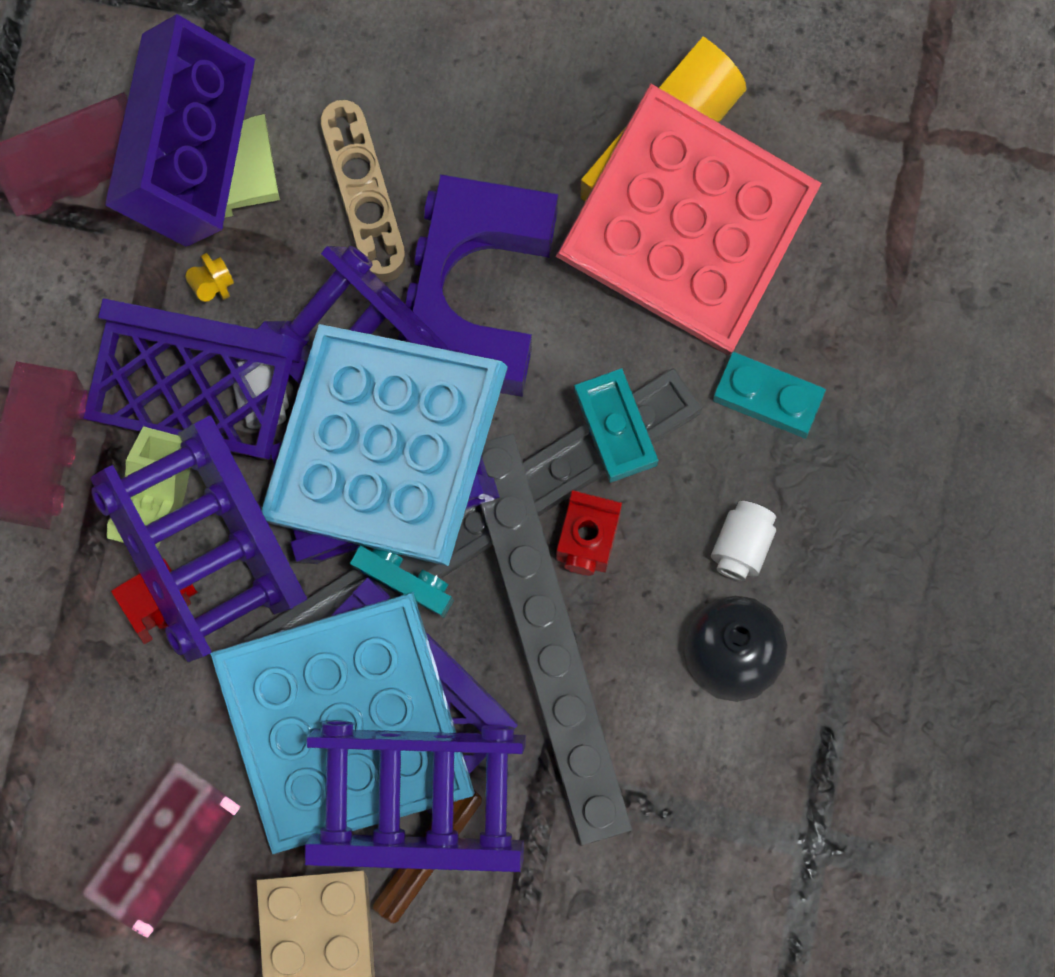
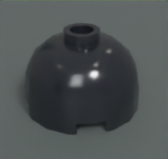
M735 595L717 599L698 612L687 630L684 656L688 672L692 677L694 676L700 686L710 691L711 695L715 698L738 702L757 698L763 691L775 683L785 667L788 644L783 625L772 609L756 599Z

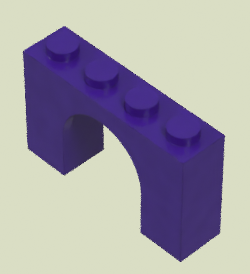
M440 174L437 191H428L424 219L430 220L431 224L428 237L420 236L418 239L415 266H421L422 268L419 283L410 282L406 306L452 351L457 349L465 354L499 360L506 364L508 368L500 393L523 397L532 352V334L480 326L464 320L448 305L443 295V286L453 266L463 257L476 251L500 249L549 258L558 215V194ZM400 332L398 340L404 341L406 337Z

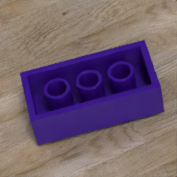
M178 14L142 33L105 206L185 247L222 231L255 59Z

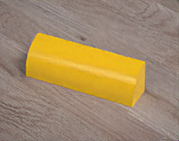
M703 36L659 88L719 123L746 91V82L733 61L720 48ZM624 130L581 179L580 198L586 201Z

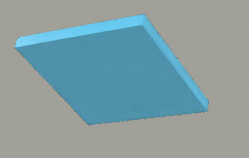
M319 324L261 510L267 523L449 566L508 366L499 360Z
M414 592L210 653L272 854L305 845L312 834H320V828L325 827L326 748H307L308 735L314 729H321L322 722L349 721L354 723V730L456 733ZM348 749L347 827L352 828V831L379 824L380 750ZM401 751L400 817L432 808L433 752ZM454 752L455 802L472 797L475 793L462 752Z

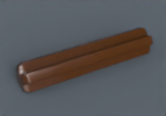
M475 790L472 797L454 802L453 830L458 831V836L482 803V797ZM432 823L427 828L422 837H426V832L432 830ZM399 868L374 903V911L390 923L398 922L435 869Z

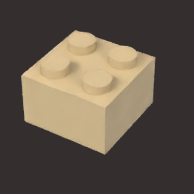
M364 870L257 880L263 977H375L368 878Z

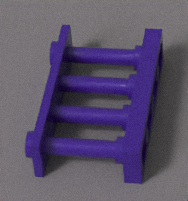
M327 246L321 254L336 270L293 322L264 321L258 328V330L283 334L304 343L300 363L292 361L290 375L300 384L311 351V347L307 344L310 341L308 334L348 286L352 284L371 304L349 330L372 335L384 319L387 318L406 337L405 342L452 351L370 270L373 266L370 259L353 246L348 248ZM454 350V352L463 353L460 350Z
M211 415L178 433L183 441L180 445L181 449L120 479L113 465L90 477L94 485L91 490L97 507L105 516L110 515L168 625L165 632L171 647L178 655H184L187 662L212 653L204 638L205 636L254 609L264 605L267 608L270 607L275 615L292 609L308 600ZM189 467L198 470L207 487L205 495L145 526L131 497ZM214 513L218 516L222 515L231 533L229 541L169 572L155 544ZM238 559L242 562L246 561L255 578L253 587L194 618L180 590Z
M322 722L321 729H314L308 735L307 748H326L325 827L320 828V834H312L305 844V865L520 872L524 861V840H512V834L506 832L508 754H523L526 746V735H514V727L504 725L483 726L481 734L354 730L353 722ZM348 749L380 750L379 825L377 829L373 830V835H352V828L347 827ZM401 751L433 752L432 830L426 832V837L405 836V830L400 829ZM454 752L486 753L485 832L480 833V839L458 838V831L453 830Z

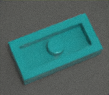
M733 352L715 392L713 402L806 439L826 389Z
M622 368L574 385L576 398L610 483L658 466L659 460Z
M360 545L350 562L355 569L401 595L414 592L417 604L445 618L454 602L453 598L445 593L449 585L448 583L423 569L418 577L400 568L404 559L397 554L373 549L371 552Z

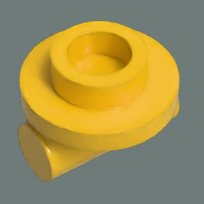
M208 253L201 255L200 258L204 266H195L188 269L185 275L186 281L201 301L207 302L212 300L217 292L222 300L229 298L230 294L227 287L234 284V281L221 257L212 261Z

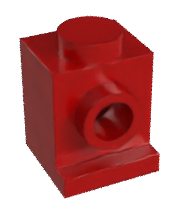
M572 490L557 548V561L564 562L565 569L587 576L594 575L595 570L606 573L621 517L622 503ZM582 527L597 530L598 535L593 540H584L579 536L578 532Z
M163 559V561L165 562V564H166V566H167L169 572H171L172 570H171V568L169 567L168 563L166 562L165 559ZM140 573L111 591L144 645L153 640L149 633L150 629L158 626L159 629L168 627ZM193 584L180 590L187 606L191 605L192 603L189 598L198 593Z

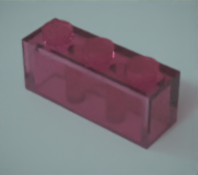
M125 92L0 142V183L16 217L25 213L28 215L41 213L50 208L54 201L69 195L81 196L90 193L97 188L99 183L111 178L128 101Z
M16 361L0 423V521L50 529L53 515H60L65 498V487L60 485L64 467L70 468L72 466L76 453V438L72 437L76 419L82 420L88 400V392L83 389V385L76 372Z
M176 762L82 894L116 920L148 938L241 806L182 764Z

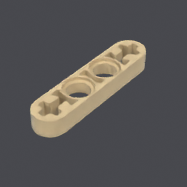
M337 100L323 110L321 116L323 137L356 248L370 260L376 258L373 237L382 235L387 254L395 255L390 257L391 265L381 267L378 260L371 261L373 266L370 270L382 282H390L398 278L404 271L406 265L404 245L364 114L361 108L354 102ZM343 116L346 117L348 123H351L350 131L353 144L344 146L341 130L336 127V119ZM353 158H361L366 160L371 168L365 177L354 180L348 178L342 171L346 162ZM366 202L378 203L384 210L382 218L373 224L362 223L356 217L357 209Z

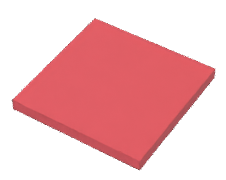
M650 84L555 257L724 354L730 355L733 353L822 183L655 85Z

